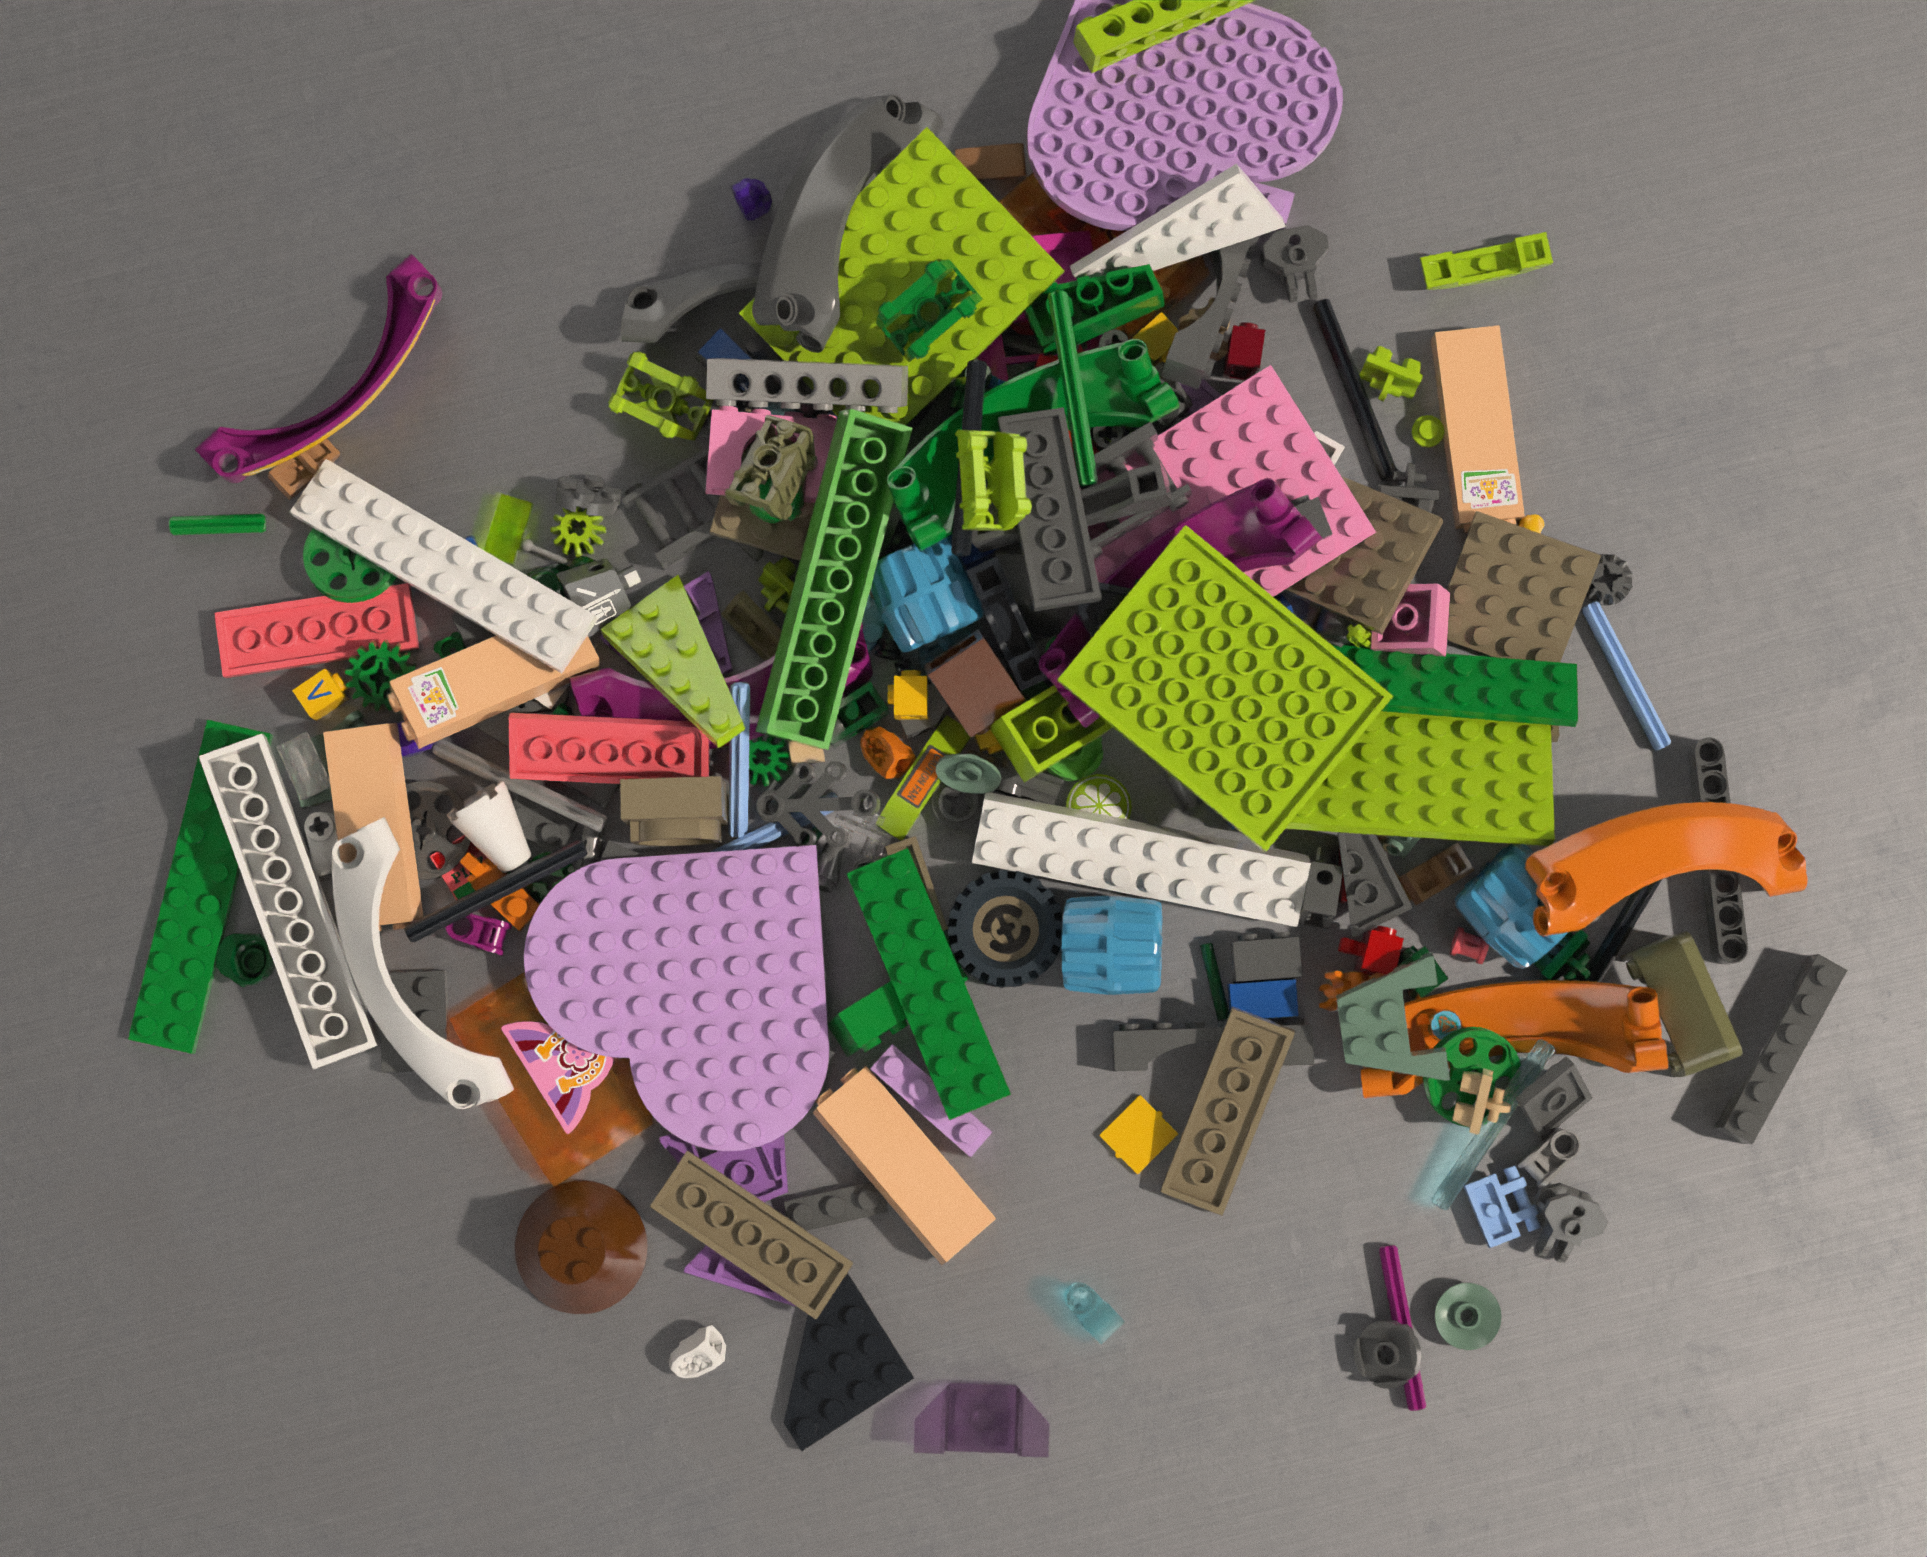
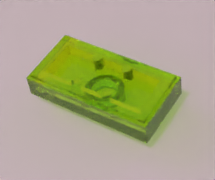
M501 493L484 551L506 564L515 566L534 504Z

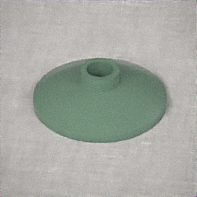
M974 754L947 755L942 757L936 765V775L947 786L961 792L971 794L989 793L996 790L1001 782L999 770L990 762Z
M1460 1283L1448 1288L1440 1296L1435 1307L1434 1319L1439 1334L1448 1344L1462 1350H1476L1486 1346L1496 1337L1501 1326L1502 1314L1497 1299L1488 1289L1475 1283ZM1465 1309L1470 1310L1472 1313V1317L1468 1322H1463L1460 1318L1461 1312Z

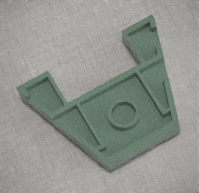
M1433 952L1420 956V959L1408 965L1398 966L1394 968L1393 972L1378 979L1373 978L1336 995L1345 1063L1439 1080H1450L1445 1047L1410 1051L1402 990L1438 985Z

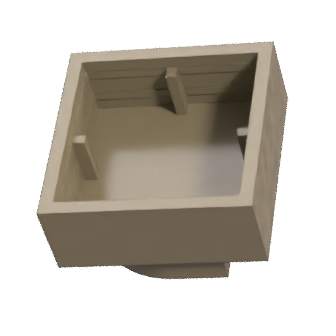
M721 776L620 779L621 820L630 827V841L633 844L663 847L722 843L721 826L728 825L729 791L728 785Z

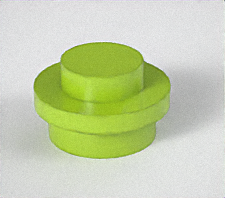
M1421 416L1412 426V438L1421 447H1434L1440 443L1444 436V426L1435 416Z

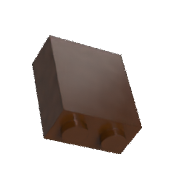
M979 629L923 666L929 678L970 738L976 734L982 735L988 732L995 721L1026 701Z

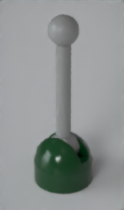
M524 539L520 544L523 551H533L569 566V569L596 561L587 556H581L571 561L533 545V542L529 539Z

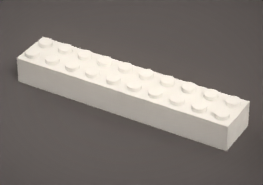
M260 734L199 756L312 1068L318 1069L379 1046L363 999L353 980L340 936L318 876L314 870L310 854L267 737L264 734Z
M991 792L985 794L972 863L1020 871L1026 874L1295 927L1298 926L1311 865L1310 857L1306 854L1269 848L1264 852L1255 844Z

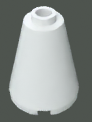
M500 780L497 786L493 783L464 800L463 809L458 811L455 807L447 814L450 822L503 873L509 871L512 873L529 864L527 860L532 855L508 788L503 780Z

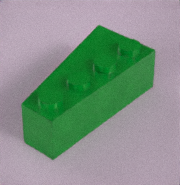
M1150 264L1107 272V275L1092 278L1090 276L1077 278V281L1057 284V282H1054L1023 313L1042 354L1047 356L1048 354L1057 355L1048 299L1049 293L1053 291L1064 290L1068 295L1076 346L1165 305L1163 291Z
M954 956L956 964L965 983L969 978L967 977V975L965 974L962 967L960 966V964ZM891 981L844 1009L828 1022L829 1029L847 1057L860 1049H863L866 1053L882 1042L879 1037L890 1031L894 1035L909 1026Z

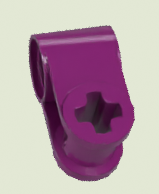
M470 914L466 916L470 921V930L465 935L460 936L455 933L454 923L445 927L451 938L474 945L475 948L503 956L504 950L502 946L507 930L512 929V924L487 916L482 917Z

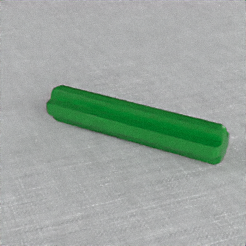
M263 514L172 516L169 519V531L173 535L265 532L267 528L266 516Z

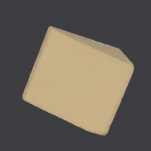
M788 741L793 767L801 762L810 764L825 762L823 749Z

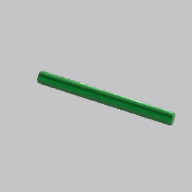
M1057 290L1049 293L1048 299L1078 482L1082 486H1090L1098 482L1068 295L1064 290Z

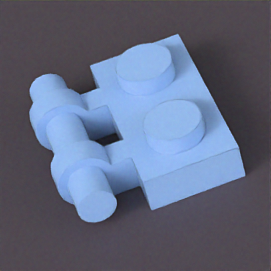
M1516 1165L1503 1169L1508 1180L1504 1184L1500 1185L1496 1174L1493 1173L1463 1185L1488 1248L1520 1237L1521 1235L1516 1223L1523 1220L1528 1232L1541 1227L1536 1217L1539 1214L1536 1205L1531 1204L1525 1190L1527 1183L1524 1176L1520 1177ZM1509 1193H1513L1519 1210L1511 1213L1504 1196Z

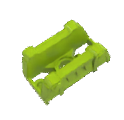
M633 351L627 360L629 366L620 381L616 394L612 393L608 401L610 410L617 414L624 411L659 428L661 435L667 438L677 436L695 441L714 399H706V390L698 385L699 382L696 381V378L689 375L688 377L676 375L647 361L646 354ZM635 368L649 374L654 385L650 383L645 384V386L642 385L640 379L633 374ZM625 391H640L641 397L647 401L634 403L622 396ZM663 391H669L672 397L671 403L666 408H660L657 404L658 395ZM693 395L706 402L703 407L695 406L690 408L687 407L688 402L681 398ZM684 413L687 414L689 420L694 423L693 430L691 431L679 425L675 414L682 416Z
M958 430L955 432L956 436H958L959 452L956 453V458L960 460L963 502L960 504V509H963L964 516L962 529L1006 531L1012 529L1026 517L1025 515L1030 513L1032 508L1030 499L1026 498L1023 453L1027 449L1026 438L1020 437V434L1008 432ZM988 438H993L994 457L988 464V457L983 456V449L988 445ZM985 477L987 478L988 482L987 488L985 486ZM991 502L998 509L999 524H994V518L988 512Z

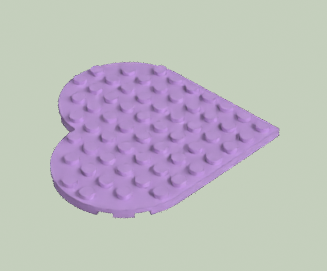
M1075 0L1029 116L1026 137L1027 153L1033 173L1042 189L1059 207L1079 220L1105 229L1127 231L1236 163L1253 183L1277 180L1302 170L1318 158L1330 143L1342 112L1343 89L1340 86L1336 73L1337 66L1326 47L1322 48L1311 37L1312 33L1307 28L1287 16L1251 3L1091 73L1073 44L1076 25L1087 17H1096L1105 13L1116 4L1123 5L1132 0ZM1106 33L1107 35L1115 36L1112 33Z
M816 845L603 860L582 867L565 877L540 903L529 925L524 948L525 977L534 1004L545 1021L560 1036L573 1045L602 1056L630 1058L631 1072L639 1096L652 1116L664 1128L678 1138L698 1147L717 1151H740L759 1147L774 1141L795 1127L806 1116L820 1094L829 1063V1031Z

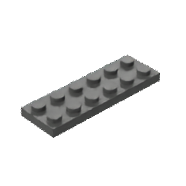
M1064 407L998 417L999 432L1020 434V437H1025L1027 442V449L1023 453L1026 498L1030 499L1032 508L1030 513L1025 515L1026 517L1017 524L1033 610L1041 611L1100 601L1101 593Z

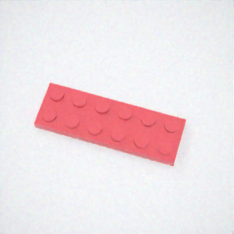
M408 583L392 585L380 595L358 603H344L326 596L214 613L222 675L224 678L349 660L352 655L360 658L357 649L362 645L369 650V643L373 640L377 643L378 647H381L384 640H388L389 648L391 649L399 643L401 645L399 652L419 649L411 585Z
M510 713V779L620 784V779L709 777V739L691 721Z

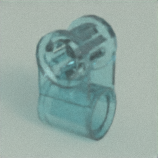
M1076 1282L1066 1289L1064 1300L1067 1307L1100 1345L1125 1323L1121 1316L1087 1284ZM1077 1290L1080 1293L1087 1291L1085 1296L1087 1303L1084 1306L1080 1303L1075 1306L1073 1305L1076 1300L1073 1294Z

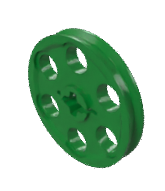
M314 528L305 541L303 562L307 575L317 590L330 599L344 603L367 601L387 590L397 578L358 554L355 556L354 570L348 558L351 555V550ZM321 552L329 554V560L325 565L315 566L312 564L316 554ZM369 572H376L380 575L379 581L372 586L364 585L363 577ZM344 576L347 578V584L344 588L340 590L330 588L333 578Z
M1465 1027L1449 1033L1434 1046L1433 1049L1445 1047L1447 1061L1450 1063V1080L1423 1077L1426 1097L1439 1115L1456 1125L1464 1126L1452 1121L1456 1103L1453 1107L1445 1109L1442 1106V1099L1447 1093L1455 1092L1456 1102L1473 1105L1477 1095L1460 1091L1463 1072H1471L1473 1070L1482 1073L1483 1068L1493 1071L1488 1098H1493L1496 1081L1502 1076L1508 1077L1509 1086L1504 1092L1502 1101L1512 1106L1520 1090L1522 1069L1517 1052L1505 1038L1486 1028ZM1471 1037L1474 1042L1472 1050L1467 1054H1461L1459 1051L1460 1042L1464 1038ZM1496 1045H1501L1503 1048L1502 1057L1496 1062H1491L1488 1056L1490 1049ZM1485 1109L1481 1126L1492 1123L1487 1120L1489 1109ZM1500 1112L1498 1119H1499L1501 1116H1503L1505 1113H1501V1112Z

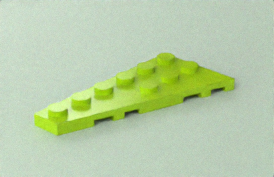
M679 575L601 628L603 637L718 748L745 730L742 718Z

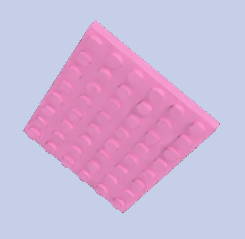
M1270 365L1158 435V440L1154 442L1155 447L1153 449L1177 489L1188 484L1191 488L1192 496L1187 498L1189 502L1182 508L1174 512L1168 509L1101 549L1103 553L1094 559L1098 582L1103 583L1138 550L1173 525L1205 506L1265 478L1274 480L1290 501L1305 495H1309L1310 500L1318 497L1333 534L1326 539L1320 540L1289 565L1269 566L1243 572L1273 597L1370 537L1376 531L1275 370ZM1137 453L1125 459L1127 470L1148 466L1143 456H1138ZM1107 469L1097 475V484L1115 478L1114 472L1110 473ZM1133 515L1118 518L1121 523ZM1105 522L1087 526L1092 540L1109 530Z

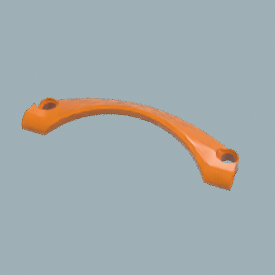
M1694 802L1654 807L1589 827L1543 850L1534 852L1526 860L1525 869L1538 885L1536 895L1544 904V906L1536 907L1533 912L1534 927L1540 936H1550L1581 930L1629 894L1658 880L1689 871L1705 869L1734 871L1757 881L1769 897L1801 892L1805 890L1808 882L1805 857L1795 847L1797 843L1796 833L1776 812L1732 803Z
M1518 981L1464 988L1404 1003L1410 1051L1433 1049L1441 1039L1437 1038L1432 1031V1020L1437 1013L1450 1011L1460 1019L1461 1028L1481 1027L1489 1029L1505 1038L1517 1053H1554L1581 1057L1599 1062L1624 1073L1668 1069L1665 1039H1662L1658 994L1656 990L1650 987L1591 981ZM1438 1019L1441 1031L1442 1021ZM1444 1022L1442 1026V1032L1450 1028V1026ZM1451 1028V1029H1449L1448 1031H1446L1445 1033L1454 1031L1455 1029H1454V1028ZM1471 1037L1464 1038L1460 1042L1459 1051L1461 1054H1467L1472 1050L1474 1042ZM1501 1045L1492 1047L1488 1056L1503 1055ZM1363 1066V1069H1361L1363 1097L1374 1098L1404 1095L1422 1084L1423 1077Z

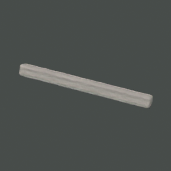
M444 739L436 741L432 753L495 784L503 780L508 790L597 832L603 829L607 821V817L602 813L531 780L510 779V770Z

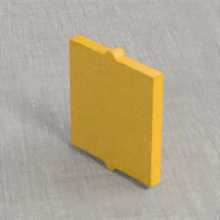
M1139 1095L1099 1136L1116 1152L1115 1157L1122 1158L1138 1175L1178 1133L1162 1117L1163 1113L1161 1111H1156Z

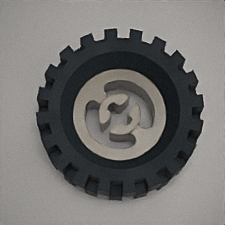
M998 870V872L992 874L988 872L981 875L979 879L972 880L967 884L966 888L955 899L948 923L950 947L964 971L979 982L998 988L1022 986L1036 980L1046 972L1056 959L1062 946V910L1050 889L1045 888L1037 878L1026 876L1024 872H1007V870ZM1010 906L1022 913L1020 918L1010 914H1003L1002 916L1007 925L1013 924L1015 927L1011 931L1014 942L1019 938L1022 927L1026 926L1030 930L1027 943L1014 953H998L989 946L993 941L1000 945H1009L1004 934L1000 936L997 934V931L1000 929V923L997 918L992 922L989 933H984L981 929L985 916L997 907Z

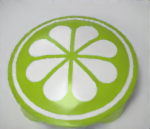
M1094 774L1082 778L1072 787L1067 797L1066 807L1129 820L1132 804L1127 789L1120 781L1108 775Z

